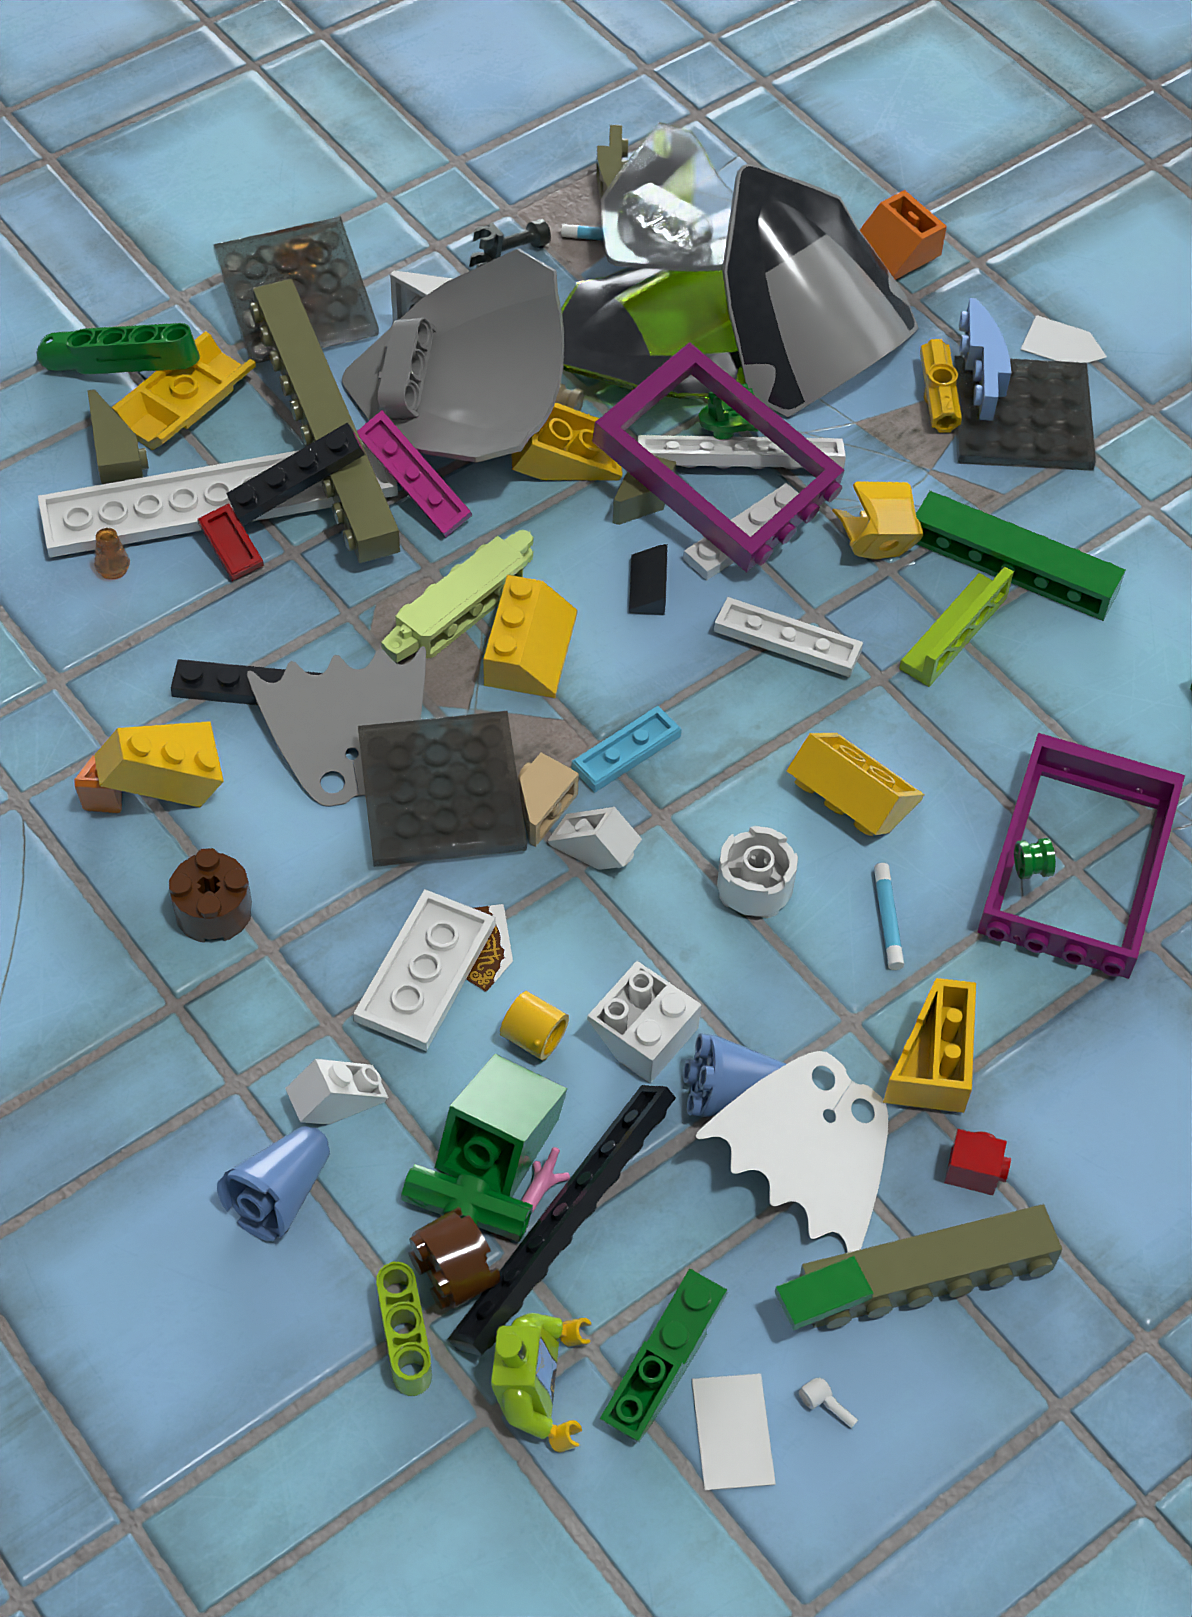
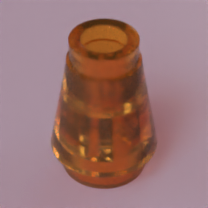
M100 529L95 536L94 567L104 578L118 579L127 572L130 558L114 529Z

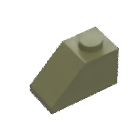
M655 456L675 473L676 462ZM627 472L614 498L612 523L620 525L661 511L666 504Z

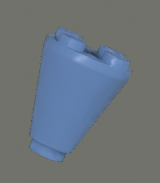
M698 1034L695 1043L694 1059L686 1060L683 1073L684 1082L690 1084V1094L687 1101L688 1114L699 1117L717 1115L747 1089L783 1067L786 1063L717 1035Z

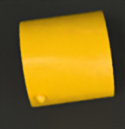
M524 991L508 1009L501 1024L500 1035L537 1058L545 1060L561 1041L567 1029L569 1015L532 993Z

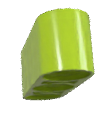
M390 1262L379 1270L376 1285L392 1378L396 1389L400 1393L407 1396H417L429 1388L432 1382V1367L416 1278L412 1268L407 1264ZM394 1283H401L407 1287L400 1293H391L386 1290ZM401 1323H409L415 1327L406 1334L394 1331V1328ZM410 1363H416L423 1368L415 1375H407L401 1371L405 1365Z

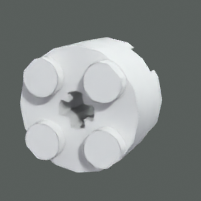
M752 826L748 832L740 833L735 837L732 834L727 838L721 848L717 887L720 893L719 898L724 906L730 907L744 915L761 916L767 919L778 914L779 910L787 904L793 894L798 856L797 853L794 854L793 849L787 843V837L772 828Z

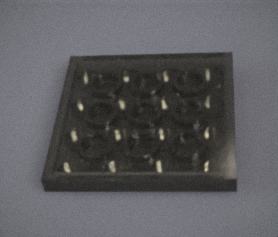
M341 216L213 244L217 264L248 359H252L255 363L269 361V352L272 350L270 346L264 347L259 330L262 326L260 322L254 323L251 315L250 303H254L253 288L288 279L293 280L321 348L379 335V327Z
M954 356L953 367L958 372L956 387L962 416L961 425H958L956 428L957 464L1094 471L1096 455L1087 363L1010 359L1011 377L1006 397H998L993 421L979 420V406L973 404L975 385H979V381H973V370H965V356Z
M508 711L358 726L373 867L527 850Z

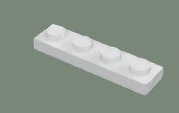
M786 483L731 519V521L751 537L799 493ZM705 537L684 550L683 560L706 581L734 563Z
M727 597L714 625V632L847 677L851 676L863 646L861 641Z

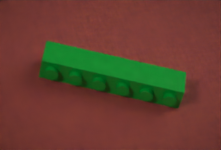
M929 491L916 512V518L920 522L923 536L916 545L995 577L1004 567H1007L1014 571L1012 584L1104 621L1119 593L1126 569L1049 539L1046 536L1024 529L1014 523L987 514L979 509L967 506L947 496Z

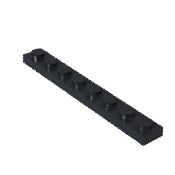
M641 1085L500 1269L501 1281L481 1294L448 1337V1340L458 1351L482 1356L485 1351L496 1343L498 1328L505 1326L509 1319L521 1310L524 1299L534 1286L544 1279L548 1273L549 1266L558 1254L571 1243L573 1234L582 1222L595 1211L597 1202L606 1190L617 1182L620 1172L631 1157L641 1150L644 1140L655 1125L665 1118L667 1109L676 1099L667 1086Z

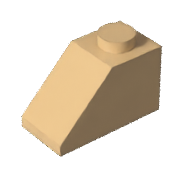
M542 752L532 763H526L518 775V782L520 783L519 800L529 843L535 847L577 797L579 782L578 772Z

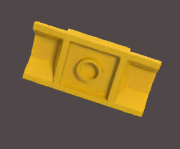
M205 331L195 339L200 354V359L195 365L186 369L154 372L111 408L136 434L138 442L154 450L163 445L183 427L186 429L191 427L234 391L233 385L256 367L255 361L249 359L245 363L240 364L224 354L211 334Z

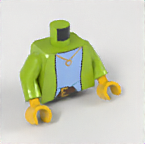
M527 1313L515 1319L511 1326H501L497 1330L491 1379L492 1389L510 1425L541 1439L548 1437L551 1447L556 1452H564L580 1446L578 1442L571 1439L570 1435L581 1432L582 1427L575 1420L554 1425L551 1419L559 1350L557 1339L560 1337L562 1343L567 1347L588 1344L591 1340L583 1339L580 1336L579 1327L591 1326L592 1323L587 1318L572 1319L562 1323V1320L557 1317Z

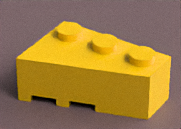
M211 721L117 728L94 755L99 785L101 787L190 806L201 807L224 782Z
M942 978L935 979L911 1035L903 1048L899 1061L889 1078L883 1103L965 1112L972 1091L976 1002L975 982Z

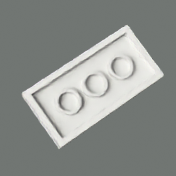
M424 889L353 1013L354 1022L427 1051L496 925L495 917Z

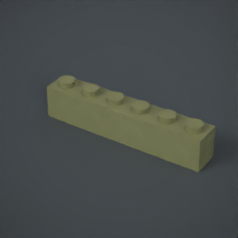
M1041 1204L804 1263L801 1266L799 1277L855 1256L874 1294L871 1300L812 1323L814 1328L827 1325L828 1328H838L848 1324L852 1318L868 1315L869 1318H877L888 1314L895 1307L907 1304L911 1308L921 1307L930 1303L933 1298L949 1294L950 1297H960L971 1292L974 1287L989 1284L991 1287L1003 1286L1011 1282L1014 1277L1029 1274L1031 1277L1045 1275L1054 1269L1063 1249L1045 1205Z

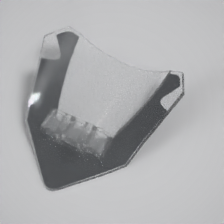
M658 122L620 169L602 196V231L605 256L609 263L620 267L675 271L722 270L733 191L718 175L704 147L692 131Z

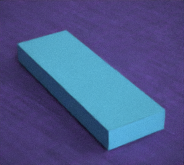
M656 706L572 760L571 769L578 772L579 777L595 793L680 738L682 729L659 706Z

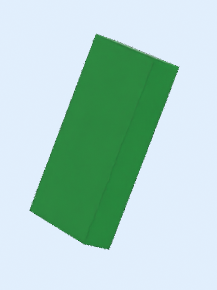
M855 1256L778 1285L775 1288V1295L793 1331L871 1300L874 1294Z

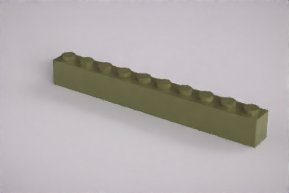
M288 279L253 288L254 303H250L251 315L254 323L260 322L262 326L259 330L264 347L270 346L272 350L269 352L274 371H280L282 374L279 378L284 396H291L290 408L295 421L300 420L303 425L300 426V432L304 445L308 446L348 422L365 452L293 280ZM367 454L321 480L326 498H333L332 510L336 523L338 525L343 524L345 527L343 537L348 551L354 550L359 564L400 552L399 529Z

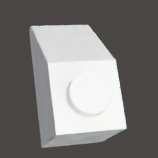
M615 807L566 814L547 842L551 847L601 870L621 868L627 865L632 860L634 850L642 838Z

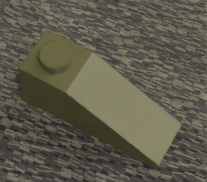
M95 389L88 390L101 485L142 478V470L149 469L146 448L139 449L137 436Z

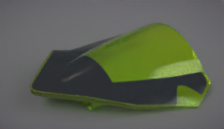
M706 243V244H702V245H698V246H694V247H695V248H708V247H712L713 245H711V244H709V243ZM631 266L605 277L577 282L561 307L564 327V371L614 384L621 389L628 388L633 390L690 342L740 384L746 383L728 313L722 268L672 269ZM689 375L665 397L708 399V392L712 391L695 377Z

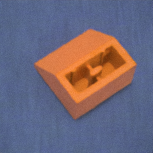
M903 190L880 202L860 228V232L896 280L941 256L947 226L906 190Z

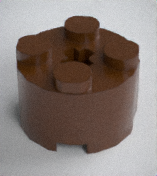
M213 848L201 849L196 855L180 863L170 877L169 891L176 922L186 936L204 943L205 939L224 937V941L242 932L250 921L252 899L249 881L244 867L236 859L224 853H218Z
M460 1207L414 1231L412 1237L409 1238L413 1249L408 1253L410 1260L419 1275L427 1273L433 1284L430 1292L435 1303L442 1311L449 1307L452 1309L457 1308L501 1281L499 1269L495 1267L490 1270L487 1264L486 1254L491 1252L489 1245L469 1215L461 1219L463 1214Z

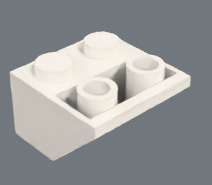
M636 961L588 1014L587 1020L617 1061L651 1084L698 1030L702 1004Z

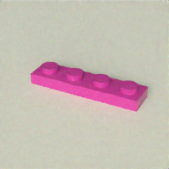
M382 410L357 430L363 444L445 538L472 516L467 506Z

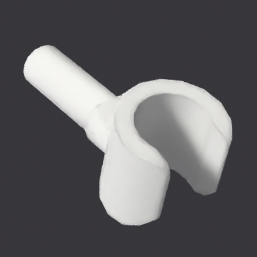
M814 1378L799 1390L798 1394L801 1400L809 1409L812 1410L823 1403L828 1410H831L850 1428L858 1421L832 1396L830 1386L824 1379Z

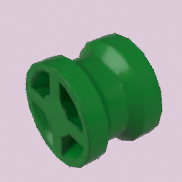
M1049 838L1038 839L1036 843L1029 844L1026 840L1015 843L1014 863L1016 873L1021 880L1030 879L1033 874H1040L1043 877L1054 875L1056 859L1053 844Z

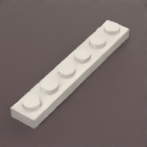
M638 435V443L654 456L674 461L676 465H681L685 468L716 466L724 469L732 466H744L753 469L784 467L794 470L802 467L767 437L716 439L714 436ZM807 438L839 466L845 468L846 455L843 438Z

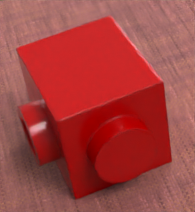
M957 1129L944 1183L993 1196L998 1181L1006 1183L1009 1174L1011 1158L1004 1156L1007 1141L998 1139L988 1132L979 1131L974 1133Z

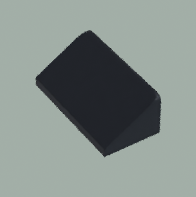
M667 544L631 554L629 613L665 615Z

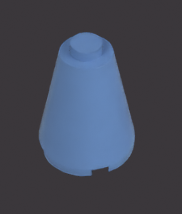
M299 1127L225 1172L223 1177L217 1182V1193L226 1211L233 1207L241 1216L237 1223L257 1238L266 1241H274L278 1236L281 1238L289 1230L330 1156L327 1137L316 1128Z

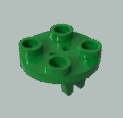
M747 383L741 384L754 395L753 389H748ZM708 392V405L701 409L698 417L701 427L712 431L714 438L729 439L737 432L759 431L713 392Z

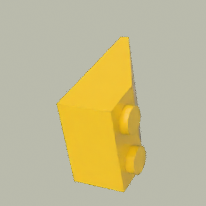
M556 402L542 428L529 438L522 451L511 454L512 470L540 480H620L622 478V467L592 442L594 425L599 418Z

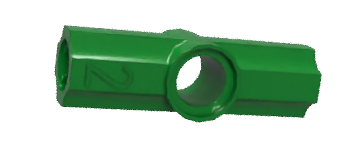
M417 1164L410 1168L401 1193V1201L433 1211L442 1216L460 1207L463 1214L461 1219L469 1215L478 1228L518 1242L525 1235L533 1211L532 1204L492 1191L485 1181L475 1176L462 1174L454 1178Z

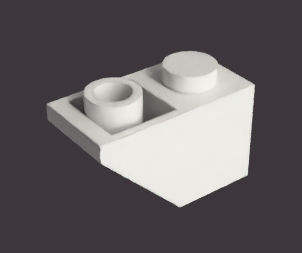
M315 1059L285 1088L300 1122L330 1125L382 1104L389 1098L381 1083V1076L373 1065Z

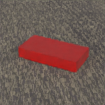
M229 503L197 519L198 525L232 581L264 566L263 559Z

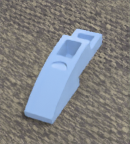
M969 298L967 312L961 311L959 331L965 332V335H961L959 355L965 356V370H973V381H979V385H975L973 404L979 406V420L993 421L998 397H1006L1011 377L1010 357L1003 335L995 320L976 298Z

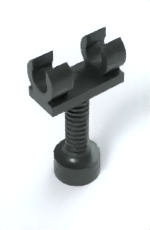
M543 219L529 222L525 231L504 237V234L494 223H490L488 226L477 227L474 230L473 242L480 239L479 249H483L484 253H473L470 257L469 268L475 265L478 268L500 257L502 251L530 243L533 247L549 244L551 241V231L547 222Z

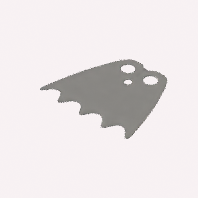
M424 646L420 647L415 657L404 665L396 664L383 649H378L369 665L363 669H353L339 655H334L327 670L320 675L306 673L293 661L288 663L283 677L276 683H268L254 672H247L248 680L260 710L280 751L303 788L316 802L324 806L346 804L354 796L365 795L375 800L392 797L401 790L410 770L420 726L426 669V649ZM349 748L357 749L359 752L358 757L354 760L348 759L345 755L346 750ZM381 764L390 769L391 779L386 785L375 786L369 782L367 774L372 766ZM330 771L340 773L345 780L343 789L336 793L326 792L320 784L321 778L325 773Z

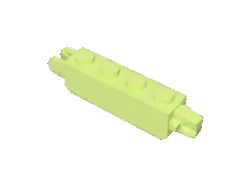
M522 529L517 532L515 531V534H511L505 540L497 536L488 544L481 545L474 555L462 564L455 565L447 576L438 583L431 584L420 597L411 604L404 605L399 610L397 615H395L396 627L381 642L382 649L396 663L413 653H417L422 646L426 649V658L436 656L499 605L507 575L523 577V568L528 565V562L533 560L531 546H533L534 537H532V534Z

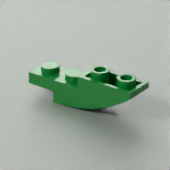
M689 1268L648 1341L643 1342L601 1415V1421L640 1442L671 1396L704 1341L709 1325L728 1294L726 1288Z

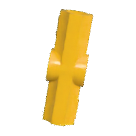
M930 339L928 343L921 345L920 348L925 383L923 398L928 404L931 427L936 428L939 433H950L953 429L960 427L962 422L956 387L958 372L952 364L950 346L945 344L942 339Z

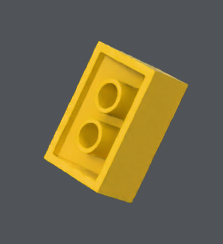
M507 575L483 658L484 686L556 698L577 617V609L544 581Z
M809 733L786 770L796 778L794 782L798 787L808 793L813 794L816 792L826 799L824 801L826 807L837 814L843 815L845 813L855 820L853 825L859 831L869 836L890 833L925 796L924 793L838 733Z

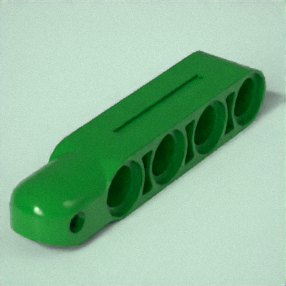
M185 323L85 328L69 332H52L40 341L36 351L38 362L48 370H77L78 373L86 375L186 369L195 365L200 359L191 329Z

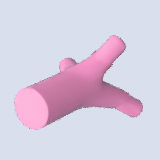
M556 1147L552 1148L543 1167H541L539 1161L533 1163L534 1178L521 1201L533 1205L532 1212H534L543 1195L550 1187L558 1182L570 1179L568 1172L553 1173L560 1152Z

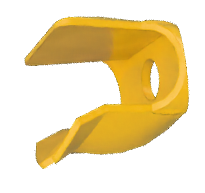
M857 481L853 484V488L864 508L860 512L861 517L853 516L844 510L834 508L832 510L841 520L850 539L851 549L858 557L871 559L898 557L911 549L923 536L921 524L916 518L911 485L907 482Z

